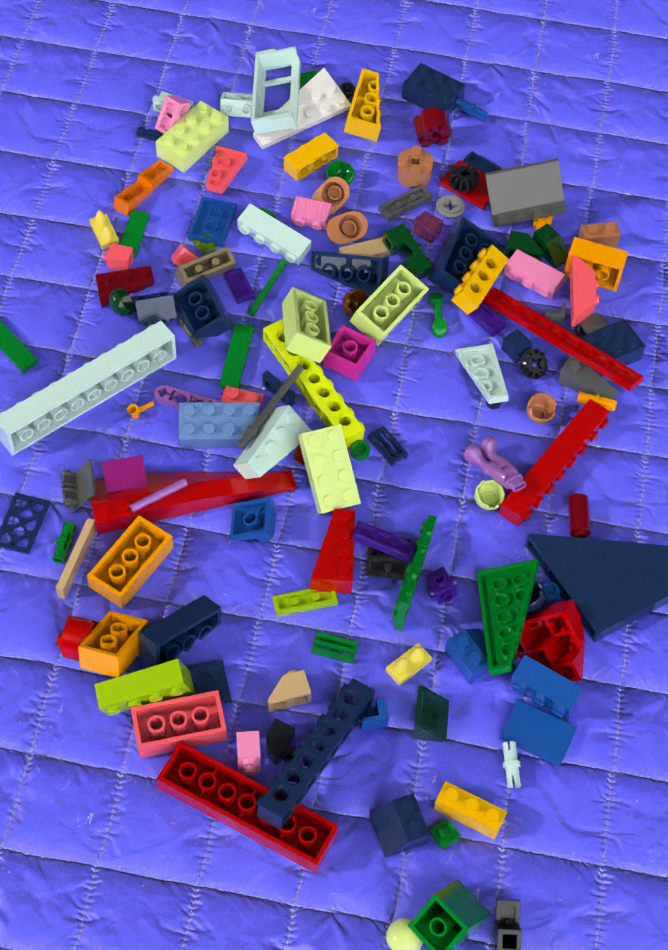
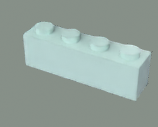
M249 204L237 219L238 229L242 234L253 237L257 243L266 245L273 253H279L290 263H295L299 266L311 250V240L252 204Z

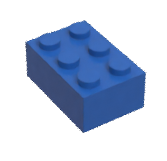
M524 655L511 677V687L514 693L521 697L526 695L532 699V703L540 708L545 706L552 710L551 714L559 719L564 717L568 720L581 697L583 689L581 686L527 655Z

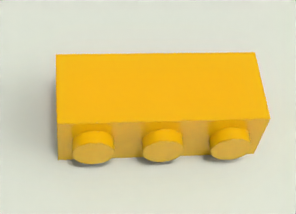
M324 132L308 143L301 145L295 151L288 153L284 157V170L298 182L337 158L338 144Z
M446 781L435 801L433 809L493 840L496 839L507 814V811Z

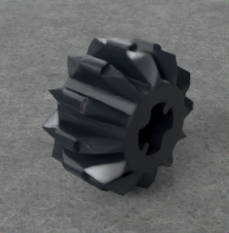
M461 164L460 167L455 166L450 172V186H452L453 190H458L459 194L461 192L466 194L469 191L474 192L475 188L479 185V172H476V167L470 168V165L464 166Z

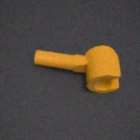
M152 401L140 407L131 404L128 406L127 411L132 413L131 417L133 419H138L141 412L154 406V402Z

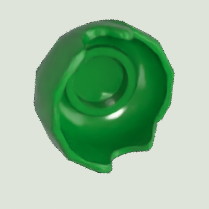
M341 159L331 162L327 167L326 174L328 178L334 176L341 177L348 185L355 178V171L351 164L345 163Z

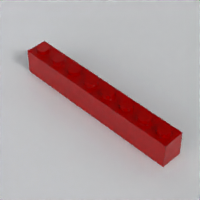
M589 399L523 477L526 486L517 492L511 491L501 503L499 515L517 527L523 521L526 523L532 515V510L534 508L538 509L542 504L543 497L546 494H551L556 481L560 482L564 478L566 469H571L577 461L576 457L578 455L582 456L588 447L587 444L595 441L600 429H605L609 423L607 418L610 411Z

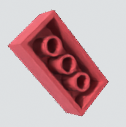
M218 690L130 707L139 758L173 752L179 742L194 748L227 741V729Z

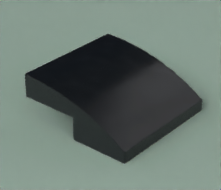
M369 547L366 576L405 579L408 562Z

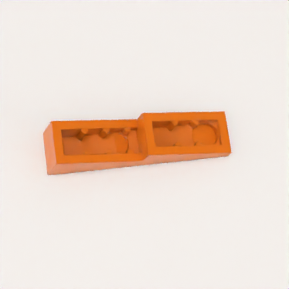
M158 160L138 174L135 183L114 197V209L129 216L131 211L135 210L174 171V167L162 160Z

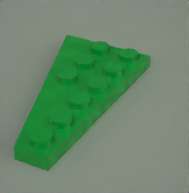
M429 514L427 522L423 521L420 530V533H423L422 537L417 539L414 549L417 550L416 554L412 556L410 563H408L406 576L401 584L400 595L395 603L392 621H395L394 630L401 632L403 630L435 529L437 516Z
M538 559L477 571L488 668L491 676L512 672L539 568Z

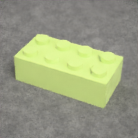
M200 101L156 141L157 157L185 173L229 132L228 116Z
M400 265L359 307L350 319V322L364 335L376 340V345L379 346L422 300L429 288L404 266Z
M292 287L282 302L286 350L292 354L303 356L310 361L321 363L331 348L326 300Z
M341 424L298 435L317 513L323 514L334 511L335 508L342 509L361 504Z

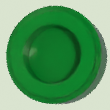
M362 440L352 443L350 448L352 458L358 461L366 460L370 455L369 444Z

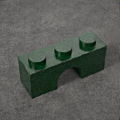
M404 223L384 232L382 241L391 255L402 252L409 256L408 259L403 261L402 266L419 280L430 275L432 263L424 255L421 245L416 243L411 230L406 228Z

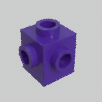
M444 566L425 575L429 586L426 589L431 599L436 598L439 605L449 602L458 596L456 587H458L457 581L453 575H448Z

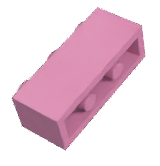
M518 249L507 261L504 275L509 279L550 300L554 298L563 286L565 278L564 273Z

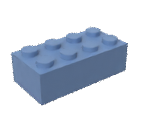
M259 402L179 403L180 449L239 448L237 443L243 437L245 429L252 425L259 416Z

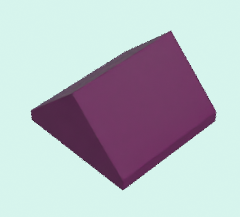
M143 455L102 462L107 493L148 486Z

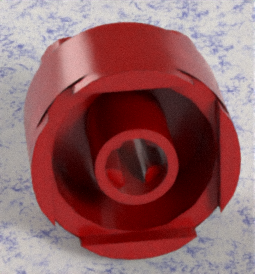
M68 616L63 633H60L57 637V646H60L62 656L79 662L78 646L99 622L78 616Z

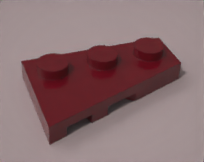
M151 266L95 274L101 308L108 306L110 293L117 288L125 289L128 294H135L154 285Z

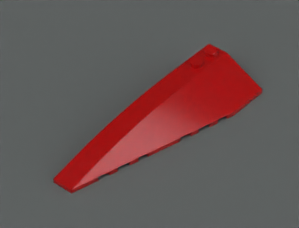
M239 471L146 472L148 486L107 493L104 477L94 479L95 495L89 500L99 535L128 528L138 516L143 517L149 522H156L296 490V485L291 471H267L261 477L245 479ZM183 478L186 479L188 486L135 512L131 511L129 505Z

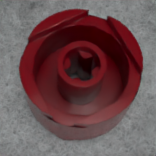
M439 107L424 109L421 115H416L413 119L417 140L421 147L427 148L431 144L445 145L448 143L452 130L446 111H442Z

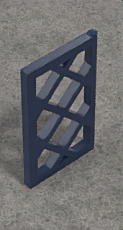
M15 493L0 528V540L3 534L8 533L11 541L7 543L0 542V548L29 555L50 501ZM18 499L26 502V505L15 508ZM37 504L44 505L42 511L36 514L33 506ZM29 508L33 516L22 521L18 513ZM16 515L19 522L8 527L7 523L10 517ZM36 520L37 523L34 530L28 532L25 524ZM22 526L25 534L14 539L11 531ZM26 538L29 539L26 548L18 546V542Z

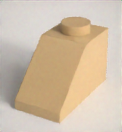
M291 670L281 677L268 699V712L311 702V690L304 670Z

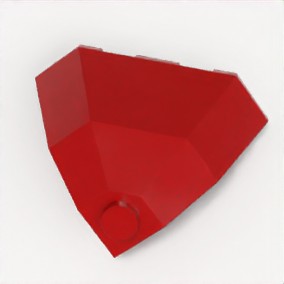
M573 599L554 603L527 616L516 658L519 657L521 659L524 655H527L572 682L582 680L585 650L581 617Z

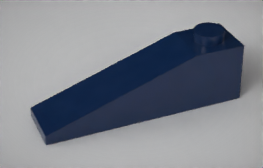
M312 251L311 270L353 289L361 288L367 294L372 295L387 279L389 257Z

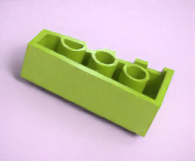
M179 659L94 684L99 710L109 716L131 710L130 707L195 695L190 670Z

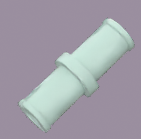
M510 741L511 750H509L508 742H503L504 762L502 764L506 771L507 788H513V779L515 787L519 788L521 787L519 767L521 765L517 759L516 742Z

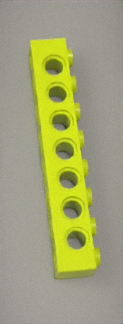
M283 319L264 327L263 340L288 375L293 372L297 365L304 367V370L294 383L324 425L331 427L341 424L347 448L351 447L355 441H363L365 432L363 423L355 418L352 408L347 407L342 395L334 389L332 381L324 376L321 366L316 365L314 361H310L298 354H292L286 350Z

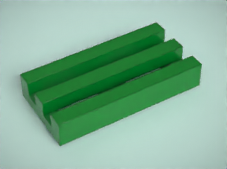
M317 631L311 653L353 664L358 642ZM318 646L326 647V648H329V649L334 650V651H341V652L348 653V654H351V655L348 656V655H344V654L332 652V651H329V650H325V649L318 648Z

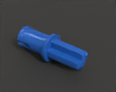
M461 97L457 99L454 105L455 108L467 113V116L471 115L482 122L488 117V112L475 106V103L471 104Z

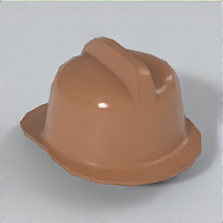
M330 177L315 191L312 199L331 203L332 215L347 201L350 194L349 185L341 177Z
M346 212L329 220L326 227L327 236L335 244H347L362 238L367 232L368 223L365 216L360 212Z

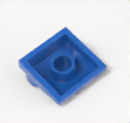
M271 497L233 503L230 530L231 541L257 539L259 542H268L273 538L275 534L276 510Z

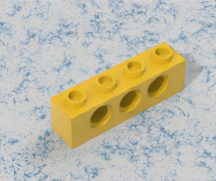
M493 244L487 249L484 247L478 253V260L476 259L470 265V272L468 271L461 279L463 283L459 284L454 290L455 295L451 301L467 315L479 307L509 260Z

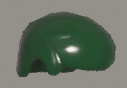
M117 288L110 293L109 304L116 315L125 317L135 312L133 301L125 289Z

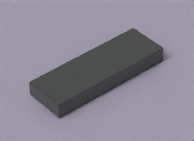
M422 184L380 205L378 211L390 222L432 201L433 195Z

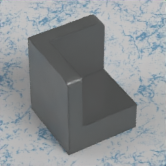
M562 303L560 311L545 309L544 317L562 327L566 303Z

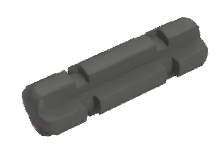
M184 317L179 318V325L184 329L183 331L192 341L194 347L199 348L203 346V339L194 338Z

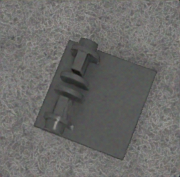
M89 459L75 473H72L69 469L62 471L63 505L66 508H70L71 513H74L95 495L92 459Z

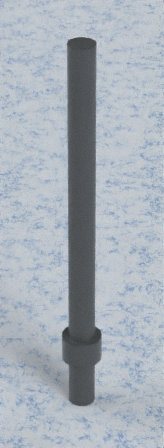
M302 365L296 366L253 424L245 429L243 437L237 443L239 448L244 449L247 443L255 438L260 426L304 370Z

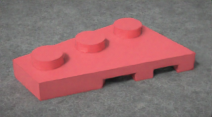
M216 145V153L212 159L213 164L209 170L206 188L208 191L223 194L248 157L247 153Z

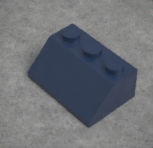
M204 274L173 294L174 300L194 338L220 336L234 327L213 284Z

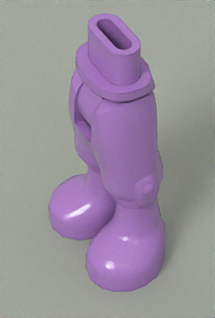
M492 436L486 437L480 447L476 444L467 447L464 452L465 460L481 468L484 474L506 489L517 492L526 486L523 476L516 467L505 457L497 454L498 443Z

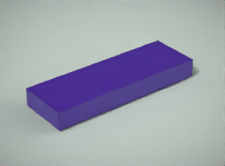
M362 521L357 522L352 540L408 563L412 559L416 545Z

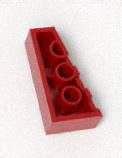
M334 509L311 577L310 590L351 594L354 572V540H352L355 530V510Z

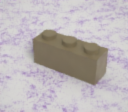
M225 247L178 266L175 277L181 288H183L203 274L208 280L223 275L224 272L233 270L236 261L229 248Z

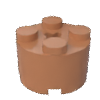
M417 145L400 153L397 163V180L402 186L411 188L423 184L425 187L430 183L434 162L430 153Z

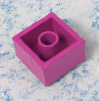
M342 325L331 341L330 350L323 358V366L357 382L375 355L376 340Z

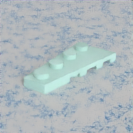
M493 343L455 349L456 357L489 404L508 401L507 389Z

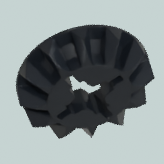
M529 349L521 356L520 368L527 378L540 379L548 369V359L544 356L545 353L539 351V349ZM534 360H538V362H537V366H538V367H533V366H532V365L534 364V363H533Z

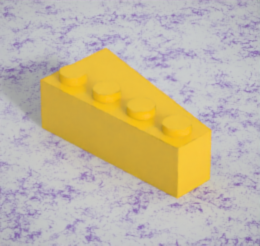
M362 68L344 128L345 133L375 142L378 140L381 129L379 73Z

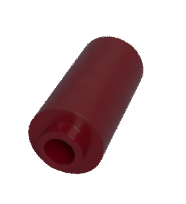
M582 493L572 494L568 497L570 536L587 538L591 534L588 496Z

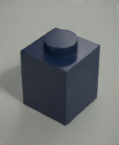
M516 329L503 337L501 349L516 364L520 361L525 351L532 349L533 343L519 329Z

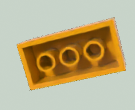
M138 516L87 575L89 588L123 609L174 548L172 535L143 517Z

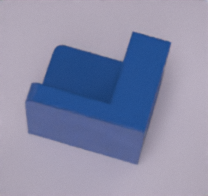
M385 698L376 699V705L367 709L360 719L361 730L388 726L389 717Z

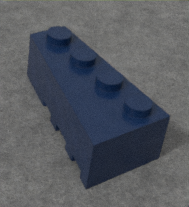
M203 595L140 631L139 665L146 669L175 660V657L182 651L187 653L192 648L195 640H202L221 624V607Z

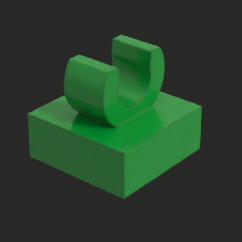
M448 818L429 830V834L442 851L461 839L460 833Z

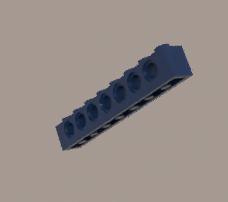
M352 678L348 685L345 683L339 692L340 696L337 700L334 698L331 701L326 715L322 714L319 717L315 730L311 729L305 737L306 742L303 746L299 745L296 748L291 762L287 761L284 764L280 777H275L269 786L270 790L268 793H263L256 804L258 806L257 817L279 830L282 829L370 707L375 690Z

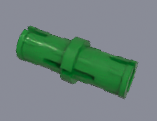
M72 522L63 523L60 537L56 540L57 546L52 557L55 563L64 564L68 550L72 547V538L77 527Z

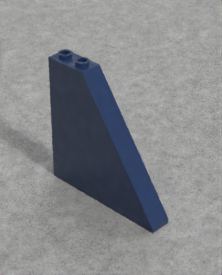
M542 534L527 535L526 548L534 559H538L539 566L549 580L558 586L564 601L573 599L575 606L578 607L577 610L581 617L582 626L594 643L668 603L667 545Z

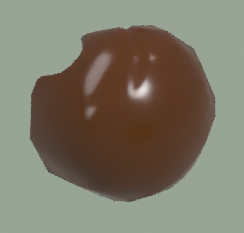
M357 288L350 290L344 295L342 307L347 316L352 318L359 307L369 298L367 293L363 289Z

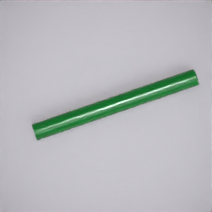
M281 259L249 309L248 315L254 317L288 264L286 259Z

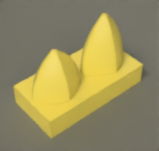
M98 210L96 216L89 219L102 250L110 248L111 243L120 245L119 238L107 214H103V212Z
M417 643L388 665L385 671L400 686L432 662V657Z

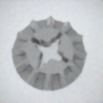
M445 195L438 199L436 209L438 214H442L443 218L449 217L451 220L455 217L458 219L459 215H463L465 204L457 196Z

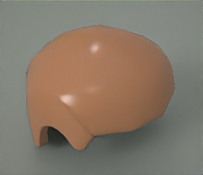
M544 392L536 393L528 401L526 407L527 416H529L532 422L547 424L556 414L555 408L557 403L549 394Z

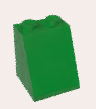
M458 879L436 892L409 923L408 927L430 950H455L478 930L491 915V912Z

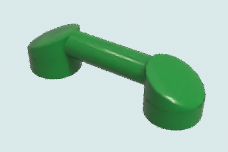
M435 292L431 293L428 299L429 305L434 308L435 312L432 335L436 338H443L447 334V323L443 319L441 307L444 296L441 293Z

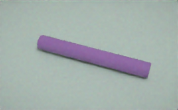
M183 478L129 505L132 512H135L188 486V483Z

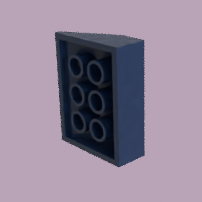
M462 216L451 225L428 280L441 289L454 293L455 288L463 283L461 279L468 271L470 272V265L476 259L478 260L479 257L477 255L484 247L487 249L493 244L502 253H504L506 247Z

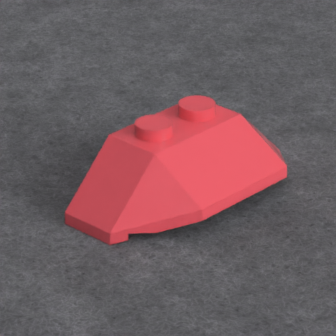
M572 255L569 265L571 327H575L591 315L595 305L599 304V294H596L599 280L595 279V271L576 255Z

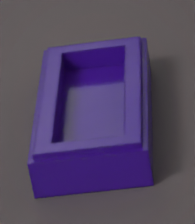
M241 267L224 272V278L237 304L255 299V294Z
M481 302L477 309L468 314L491 337L506 328V323L483 302Z

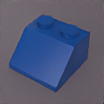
M479 628L464 629L447 639L445 652L469 684L489 672L485 635Z

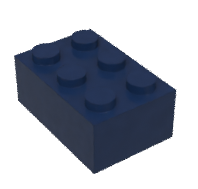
M420 63L403 82L401 98L422 109L439 107L442 111H446L449 116L455 109L454 105L459 97L463 99L465 84Z
M625 318L580 337L626 366L641 360L645 349L644 343Z

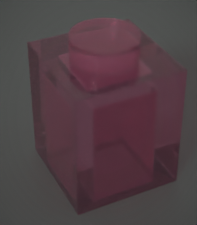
M424 211L413 221V234L432 243L442 231L443 220Z

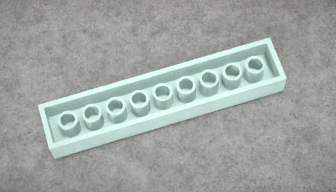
M162 321L152 324L146 330L133 335L127 341L119 343L110 351L102 353L98 358L85 363L79 369L69 372L60 380L52 382L43 390L35 392L31 397L1 412L0 441L13 456L175 360V335Z

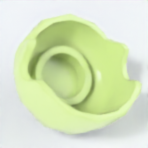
M482 480L475 489L474 498L480 508L495 510L505 500V492L503 487L495 480Z
M400 918L392 922L388 927L386 941L391 950L421 949L423 942L408 927L412 921L411 919Z

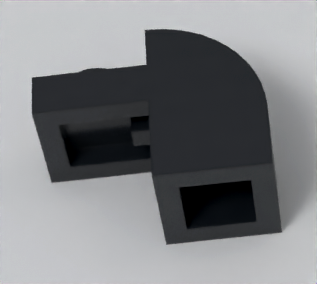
M275 718L266 736V752L269 759L275 765H278L281 759H284L285 763L287 761L291 762L296 750L295 747L290 745L295 737V728Z
M496 898L493 925L496 950H521V901L519 899Z

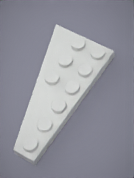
M323 68L300 89L298 130L293 128L258 134L257 137L254 132L253 138L263 150L349 110L351 103L326 69ZM290 99L280 109L289 108Z

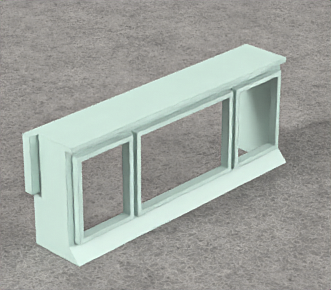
M296 47L280 50L274 48L256 52L251 123L256 137L258 134L293 128L298 130L301 62ZM292 66L291 76L266 81V71ZM291 82L290 107L264 112L265 87Z

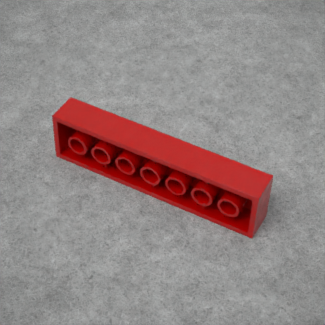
M182 742L178 743L156 778L158 789L315 874L318 872L338 835L339 825L301 805L297 806L281 830L275 828L257 817V801L263 793H268L269 788Z

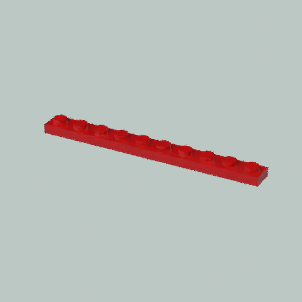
M493 288L482 300L488 306L628 391H632L643 382L641 374L499 289Z

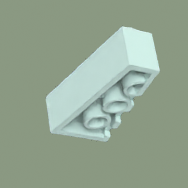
M290 405L276 407L233 466L245 479L261 477L300 445L298 435L311 432V429Z

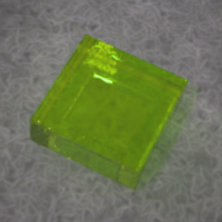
M208 232L202 234L203 236L212 237ZM198 239L192 240L193 244L203 255L218 247L213 242L206 244L199 242Z

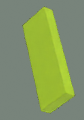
M309 588L272 596L276 617L338 605L335 591L317 592V590H310Z

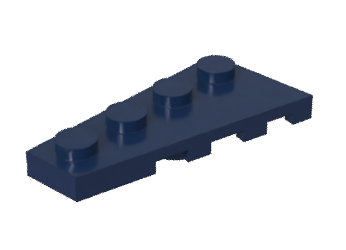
M223 660L187 667L191 673L195 695L218 690L220 701L232 703Z

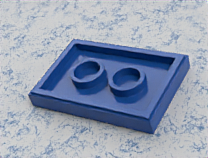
M202 196L188 234V240L224 247L237 211V203Z
M516 700L499 739L509 744L510 741L516 742V747L560 767L577 727Z

